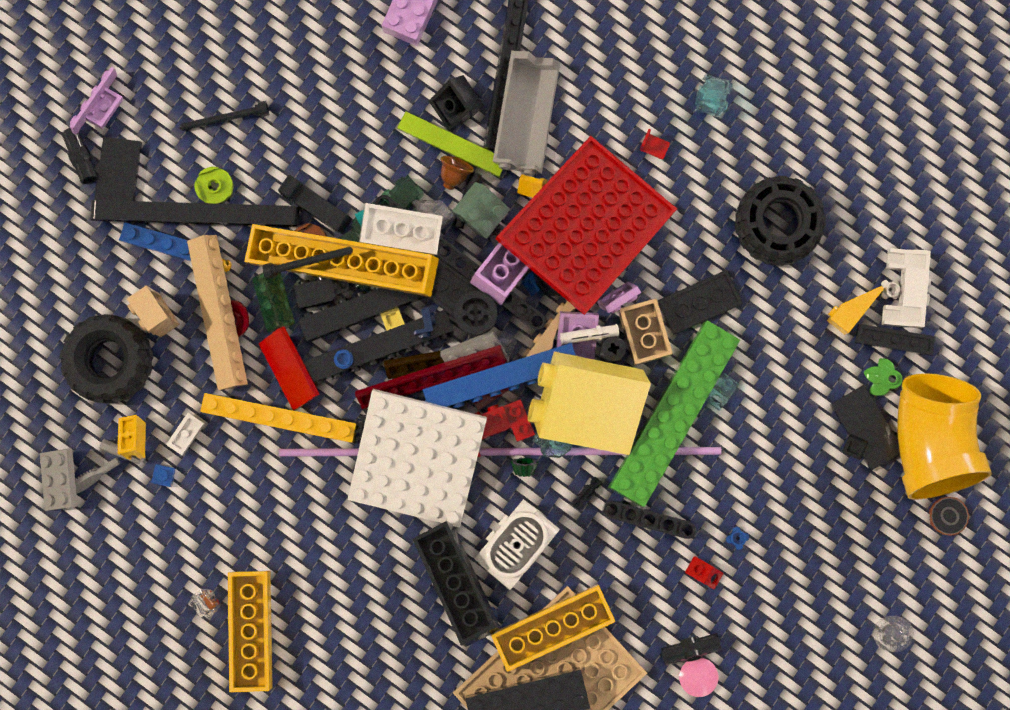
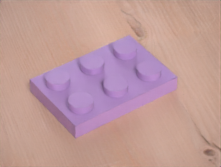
M560 311L557 347L563 346L560 340V333L596 328L598 326L599 314L586 313L583 315L581 312ZM597 339L572 343L575 355L595 360Z

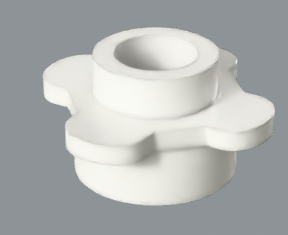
M897 280L892 282L882 281L881 286L884 289L881 297L883 299L888 297L897 299L900 293L899 282Z

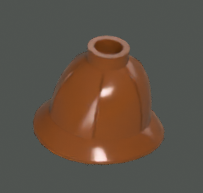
M442 156L440 158L442 162L441 178L446 189L454 190L455 186L462 184L468 174L474 171L469 163L457 157Z

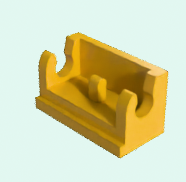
M137 415L119 418L118 454L129 460L132 459V455L137 456L139 459L145 458L146 422Z

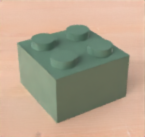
M475 182L452 212L477 235L487 239L510 208L485 185Z

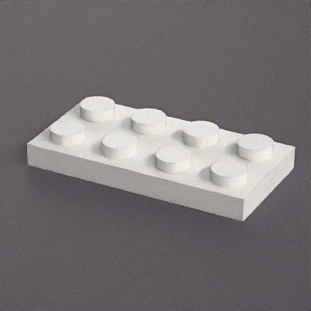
M365 203L359 242L437 255L443 216Z

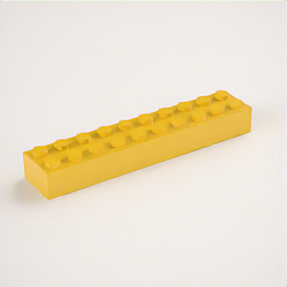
M252 224L244 262L261 267L268 263L279 265L351 247L353 253L350 255L287 271L431 297L439 259L430 254Z

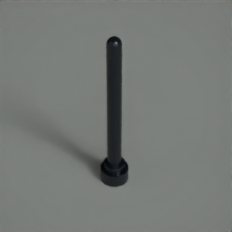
M261 101L252 108L182 123L179 128L185 131L256 114L257 116L261 115V117L269 116V108L266 101Z
M346 247L279 265L273 263L264 264L263 273L267 280L272 279L283 271L350 255L353 253V249Z

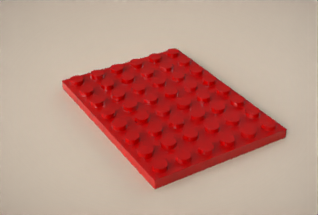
M590 136L498 234L496 240L585 315L675 213L677 208L596 139Z

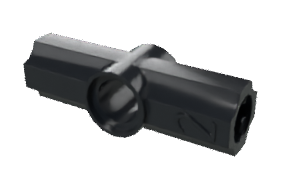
M717 633L700 638H685L678 644L661 648L665 666L681 661H696L702 658L703 655L722 651Z

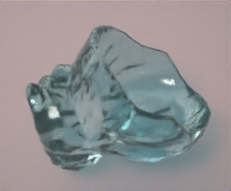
M537 432L533 439V442L540 446L541 453L545 457L561 458L572 448V444L539 438Z

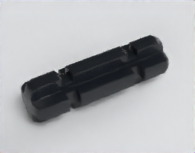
M594 477L590 484H587L578 494V498L571 502V505L576 510H579L583 503H586L593 495L595 489L601 486L602 482L597 477Z

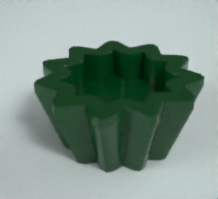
M520 457L519 459L512 460L511 465L515 475L530 477L534 475L539 461L529 457Z

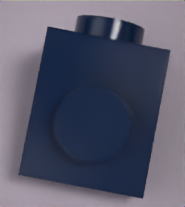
M429 308L421 309L425 328L414 330V335L419 336V339L430 337V333H434L433 324H436L434 312L430 313Z

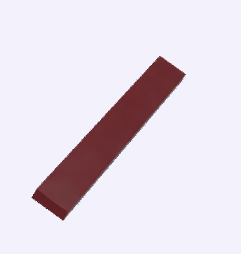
M497 345L355 391V396L361 408L364 409L369 407L373 389L406 396L438 384L506 364L507 359L501 345Z

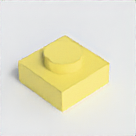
M398 307L380 314L386 330L405 324Z

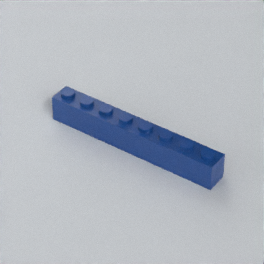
M569 343L423 389L426 402L445 407L453 405L454 409L464 406V401L471 400L474 403L483 400L482 396L487 394L493 397L502 394L501 390L506 388L509 391L520 388L519 384L527 382V385L538 383V375L542 363L551 364L554 351L576 356L573 345Z

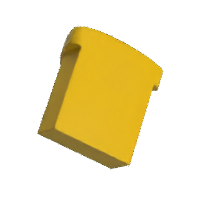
M521 174L517 193L533 198L547 183V179H537Z

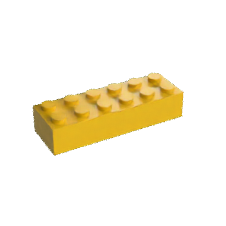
M271 570L229 572V692L270 691L273 688Z
M597 584L492 633L491 637L508 672L614 623L615 619Z

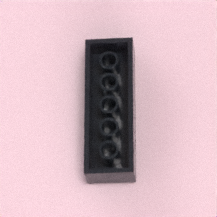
M445 521L413 538L412 540L460 645L467 647L500 630L501 627L452 523Z
M580 667L466 695L465 697L468 710L590 709Z

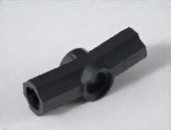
M71 128L64 130L61 135L69 151L67 152L69 160L76 169L80 182L83 185L94 183L98 177L91 162L93 159L89 149L84 145L80 133L73 134Z

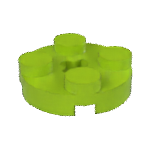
M208 167L198 174L199 176L195 180L194 187L197 196L205 203L223 204L232 197L233 180L225 170L218 167ZM215 181L216 184L219 183V186L215 191L213 189H209V187L212 186L211 182Z

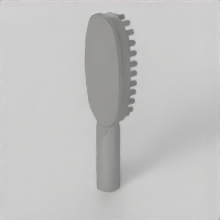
M116 457L98 470H89L90 473L86 471L87 474L83 473L84 476L81 474V477L75 478L76 494L92 486L101 478V475L119 465V459Z

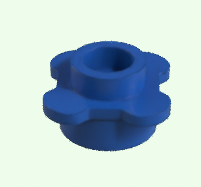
M734 527L732 529L733 532L726 537L727 543H732L737 550H741L745 542L749 540V534L742 532L739 527Z

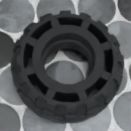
M777 176L761 180L745 193L736 210L735 231L741 246L749 252L751 257L764 262V264L784 266L800 261L815 249L823 236L826 216H824L823 203L818 199L812 187H808L797 178ZM774 203L789 206L797 216L798 227L788 237H778L772 234L764 224V212L767 207Z
M94 315L88 317L83 322L77 323L71 333L66 335L63 341V349L60 350L59 359H61L62 365L60 368L69 387L81 397L97 403H118L133 397L136 392L145 386V382L152 371L153 351L147 336L133 322L116 315ZM115 342L123 349V366L116 375L108 378L101 377L93 368L92 359L94 352L103 343Z

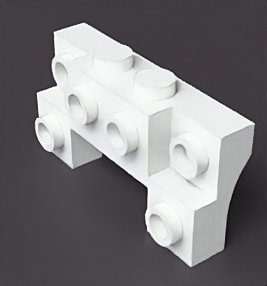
M894 248L888 250L886 269L901 270L898 306H883L882 325L914 328L925 327L926 306L929 305L930 295L927 294V290L931 284V275H929L931 251Z

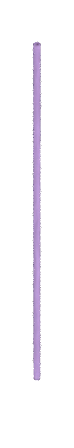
M679 447L675 455H721V447ZM359 448L279 449V456H357ZM479 448L481 456L625 455L595 448Z

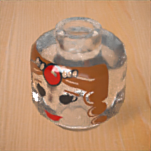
M202 588L191 596L190 605L199 617L207 615L209 618L218 611L216 607L220 604V601L211 589L205 590Z

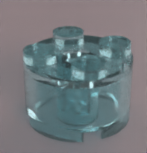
M705 74L702 79L705 83L699 86L696 95L695 106L698 107L695 108V111L718 117L727 110L728 101H726L727 94L731 93L733 83L723 78Z

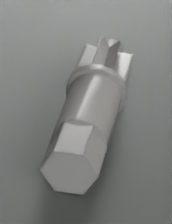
M105 439L102 440L99 447L102 451L140 464V462L144 463L146 457L139 459L135 455H132L131 460L126 459L118 454V444Z

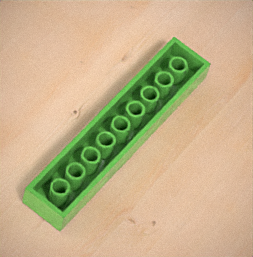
M708 320L702 324L634 441L630 455H626L608 488L638 506L645 507L739 344L740 339Z

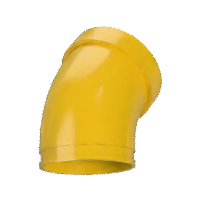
M914 374L903 380L898 406L897 430L899 452L905 473L902 481L909 499H927L953 493L976 485L992 475L986 454L980 452L977 415L981 393L973 385L954 377L939 374Z

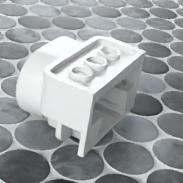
M524 499L509 517L505 515L498 523L501 527L497 532L492 530L486 538L488 543L474 558L509 590L530 568L560 530ZM519 542V547H515L514 543Z

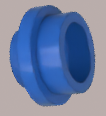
M339 350L334 356V363L341 369H347L353 363V355L348 350Z

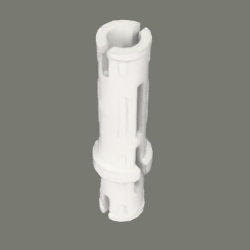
M617 324L604 327L598 325L596 328L560 333V340L562 345L596 339L602 341V338L619 337V328Z

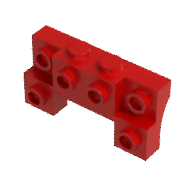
M521 399L501 407L498 404L487 408L488 412L483 414L480 411L473 413L487 417L482 440L511 428L517 442L535 435L531 423L528 422V416Z

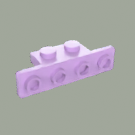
M111 67L109 71L104 72L101 78L102 81L92 89L88 101L85 100L79 114L71 119L70 128L73 134L76 135L86 120L103 129L123 101L122 96L108 89L117 77L115 68Z

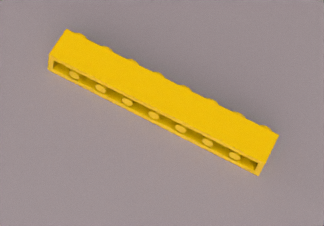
M204 393L200 411L206 414L350 443L355 442V430L358 428L356 423Z

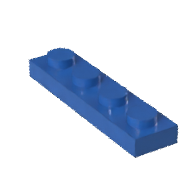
M124 222L119 241L191 261L188 240Z

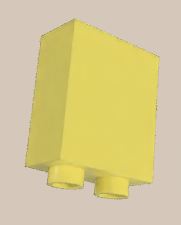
M554 351L551 364L542 363L540 367L538 386H542L544 389L541 400L532 399L530 403L528 422L535 424L539 438L630 455L651 383L642 369Z

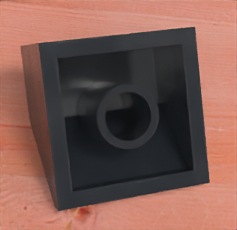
M464 75L449 79L429 100V103L448 131H452L466 122L484 107V104Z

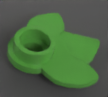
M885 358L879 359L878 367H870L864 371L866 378L873 383L869 390V393L872 395H885L890 389L898 388L903 381L901 373L895 370L890 360ZM895 376L896 381L891 383L889 377Z

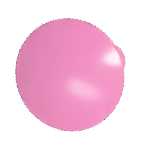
M705 658L686 662L679 672L680 684L692 696H707L717 686V669L712 662Z

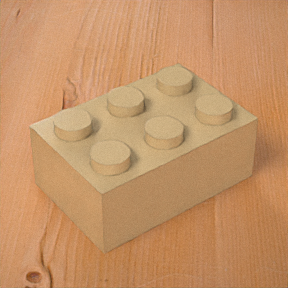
M145 286L127 298L130 303L127 305L133 315L136 314L140 318L138 323L144 331L147 330L148 333L151 332L153 335L162 337L180 325L161 295L150 287Z
M657 299L618 310L634 366L673 354Z

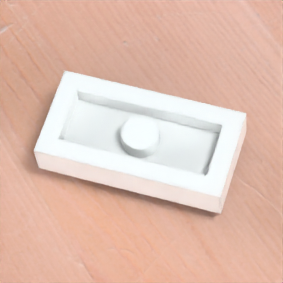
M187 413L166 445L179 454L184 455L205 423L192 414Z

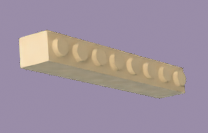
M202 235L187 241L217 388L218 390L233 389L248 384L217 235Z

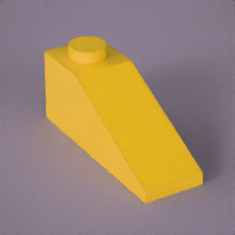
M880 286L838 307L834 306L828 313L830 317L827 321L844 335L848 334L884 288Z

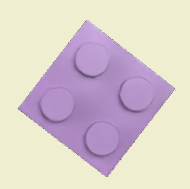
M628 281L598 300L597 304L607 313H615L621 309V305L636 300L638 298L637 295L641 291L638 286Z

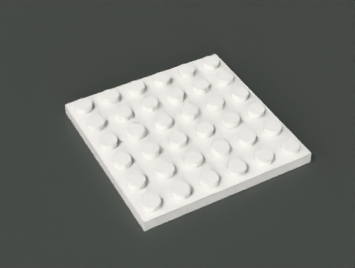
M373 389L348 500L439 523L448 521L453 526L460 528L487 417Z

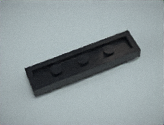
M864 324L857 325L855 339L856 344L928 356L933 355L935 336Z

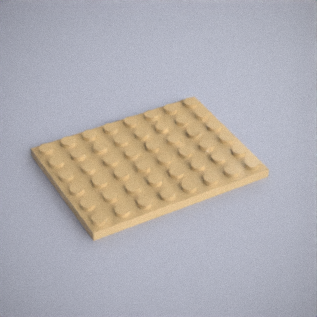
M566 586L543 609L575 595V593ZM603 627L508 672L497 651L465 680L453 694L467 708L466 695L580 667L590 705L588 710H609L647 672L608 629Z

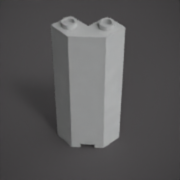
M511 51L493 162L499 165L500 169H512L524 172L523 174L528 176H535V173L542 174L560 64L554 58H536L529 51Z

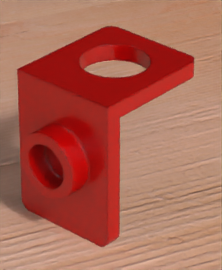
M648 129L640 151L663 160L670 142L650 134L651 129Z
M696 556L693 557L685 571L686 574L713 590L723 576V572ZM716 574V579L711 583L712 576Z

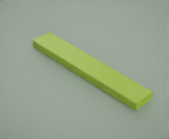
M405 111L397 127L398 130L500 177L503 169H500L499 165L493 162V152Z

